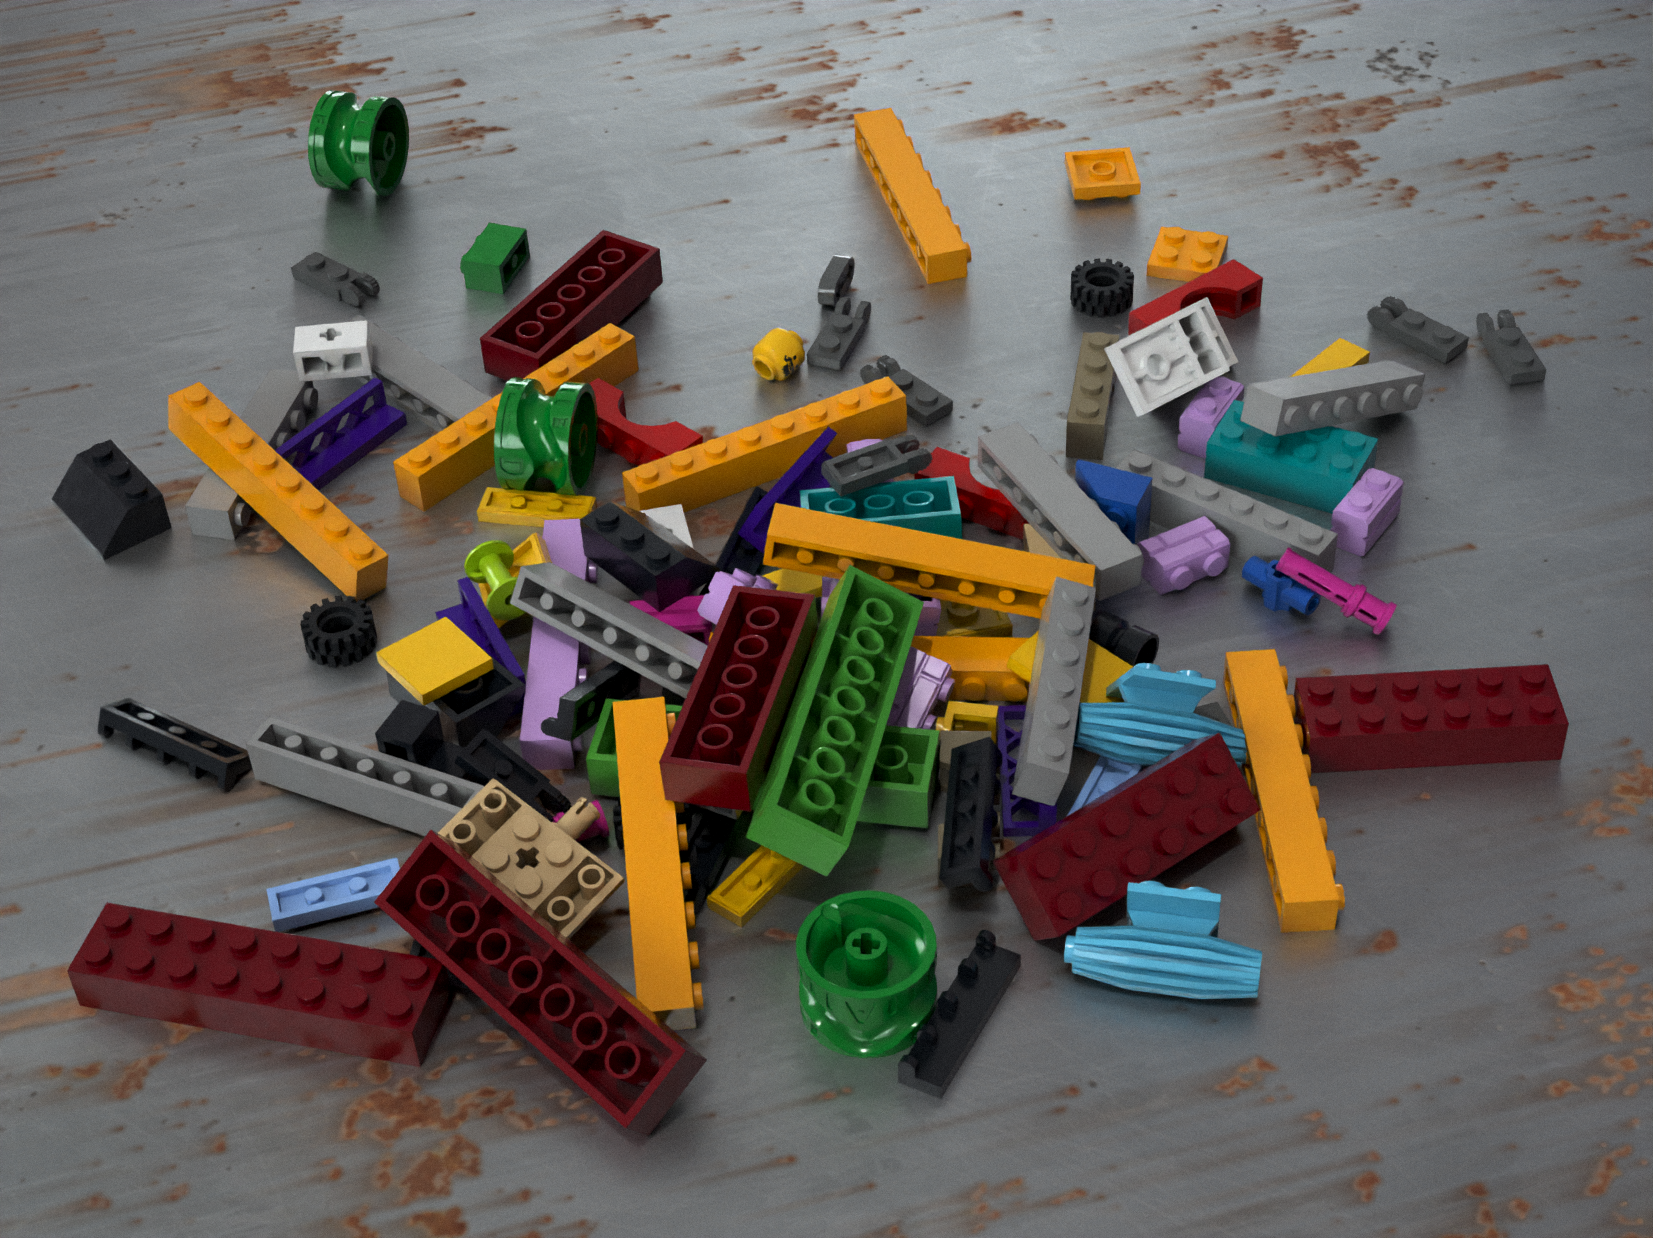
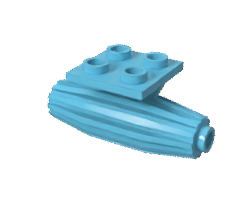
M1140 663L1106 688V696L1123 698L1124 702L1079 703L1073 746L1116 761L1151 766L1189 742L1216 733L1221 734L1238 768H1240L1241 764L1246 763L1247 752L1245 734H1243L1242 729L1193 713L1201 698L1216 688V680L1202 678V674L1197 671L1180 670L1176 673L1161 671V667L1156 664Z
M1143 881L1139 884L1128 882L1127 925L1077 927L1076 936L1067 935L1064 963H1072V973L1126 990L1200 1000L1257 998L1262 951L1218 938L1221 894L1212 893L1210 890L1202 887L1177 889L1165 887V885L1156 881Z

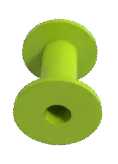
M491 540L476 546L468 554L464 563V570L468 578L473 582L488 583L492 590L486 602L491 616L498 620H512L526 613L510 604L518 578L512 577L508 571L512 566L514 554L506 542Z

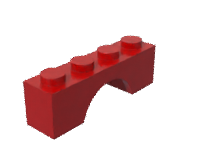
M1232 259L1129 312L1128 336L1208 297L1216 316L1235 320L1261 306L1263 277L1235 259Z
M600 378L589 383L594 390L597 403V443L622 456L628 462L640 466L703 443V435L677 421L663 425L648 426L627 420L623 391Z
M936 447L931 453L933 459L931 460L932 463L929 464L930 466L914 474V480L954 476L961 518L1023 540V524H1029V522L999 489L987 487L970 473L969 457Z

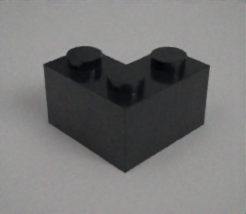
M401 700L375 732L379 752L480 784L454 763L465 746L462 747L444 741L439 711L425 705Z

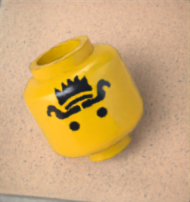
M774 328L752 349L754 369L761 377L769 381L773 379L786 380L805 360L803 340L792 330L787 331L782 328Z

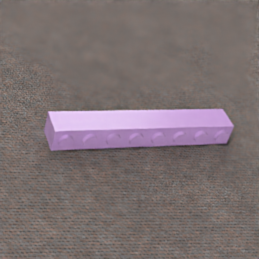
M544 520L542 538L546 542L552 563L589 583H598V565L584 555L580 520ZM533 617L520 733L522 758L537 770L575 769L576 752L583 751L584 747L583 733L570 742L545 735L541 730V723L548 717L557 718L560 697L589 678L588 669L584 668V665L591 664V647Z

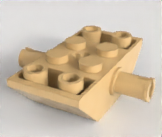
M493 778L438 832V834L456 842L568 940L625 882L624 877L576 841L594 821L600 818L599 811L591 802L585 806L587 799L580 797L556 823L550 822Z

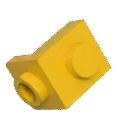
M948 701L945 717L937 718L935 730L991 731V738L997 744L999 706Z

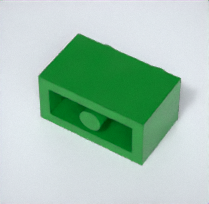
M489 222L483 232L476 237L469 251L461 258L460 270L464 274L466 288L504 294L530 258L526 228Z

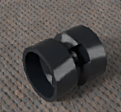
M1106 611L1101 613L1090 626V640L1134 667L1140 663H1154L1159 649V637L1157 634L1137 625L1130 627L1128 621Z

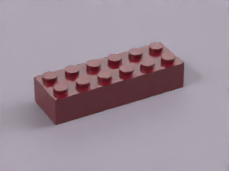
M602 230L480 337L485 373L507 381L513 377L525 378L609 323L616 326L663 283L660 248Z
M733 585L659 761L665 800L751 812L818 630L815 595Z
M1548 664L1296 678L1295 719L1293 721L1294 724H1300L1302 727L1303 748L1301 752L1302 755H1309L1311 773L1561 760L1569 722Z
M1216 733L1189 742L992 862L1034 941L1060 937L1127 895L1128 882L1139 884L1143 881H1149L1260 811V808L1221 734Z

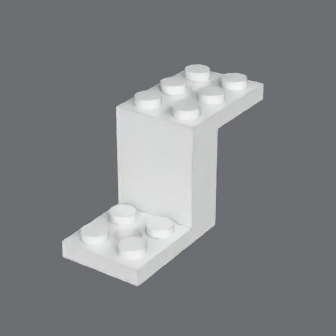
M1208 297L1104 348L1137 417L1230 371L1229 367L1238 363Z

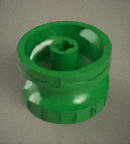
M336 90L325 92L314 109L308 134L309 166L315 182L322 188L349 191L354 182L365 178L377 195L388 196L392 194L404 174L409 150V126L404 106L397 98L386 96H372L363 106H360L357 102V95L353 92Z
M513 377L506 383L497 410L494 432L495 470L499 484L503 489L529 491L535 486L536 480L543 477L552 481L555 485L556 494L583 495L592 475L598 436L597 403L594 390L590 384L567 381L559 387L555 395L548 396L542 384L536 379Z
M867 890L844 893L828 899L817 906L803 921L796 938L797 970L800 976V1012L809 1033L828 1049L856 1058L890 1056L914 1045L917 1041L918 1030L923 1024L928 1023L938 1007L937 978L935 975L937 966L936 934L926 914L915 904L903 897L888 892Z

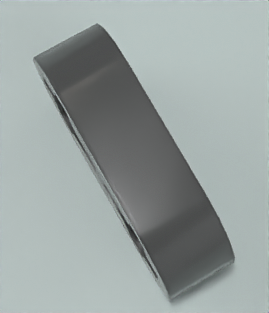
M838 254L833 256L819 282L817 296L819 304L836 307L840 298L844 297L854 275L855 262L853 257Z

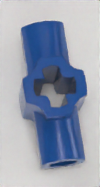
M1252 556L1245 563L1242 569V578L1262 589V597L1264 598V606L1274 612L1278 610L1290 611L1294 608L1306 616L1311 615L1317 609L1321 595L1284 573L1276 571L1275 568L1279 562L1278 560H1272L1268 563L1257 556Z

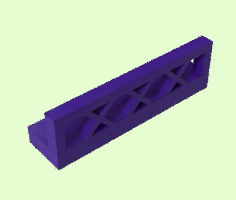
M373 378L275 451L284 459L297 451L291 466L319 491L407 425L406 414L387 404L383 381ZM373 396L374 405L362 412L367 399ZM349 413L344 427L337 431L342 417ZM324 432L319 445L310 450L315 437Z
M829 426L758 502L737 533L763 554L775 503L801 508L800 490L831 487L830 483L821 474L822 463L833 458L825 452L837 435Z
M465 577L457 580L461 604L435 612L437 621L447 617L470 639L523 682L526 688L525 674L470 578ZM525 692L510 716L523 712Z
M1026 705L998 707L997 747L1000 748L1003 754L999 774L1003 837L1035 836L1056 823L1057 802L1054 806L1012 795L1013 787L1010 784L1014 782L1017 760L1009 756L1008 753L1017 746L1020 747L1022 730L1016 732L1005 724V720H1024ZM1024 807L1037 816V821H1012V815Z

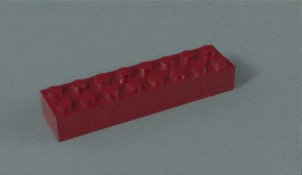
M433 830L427 833L374 901L377 906L628 1130L649 1136L707 1061L704 1056L462 847Z
M108 902L105 904L67 970L80 1006L421 1067L452 997L446 967L438 959Z

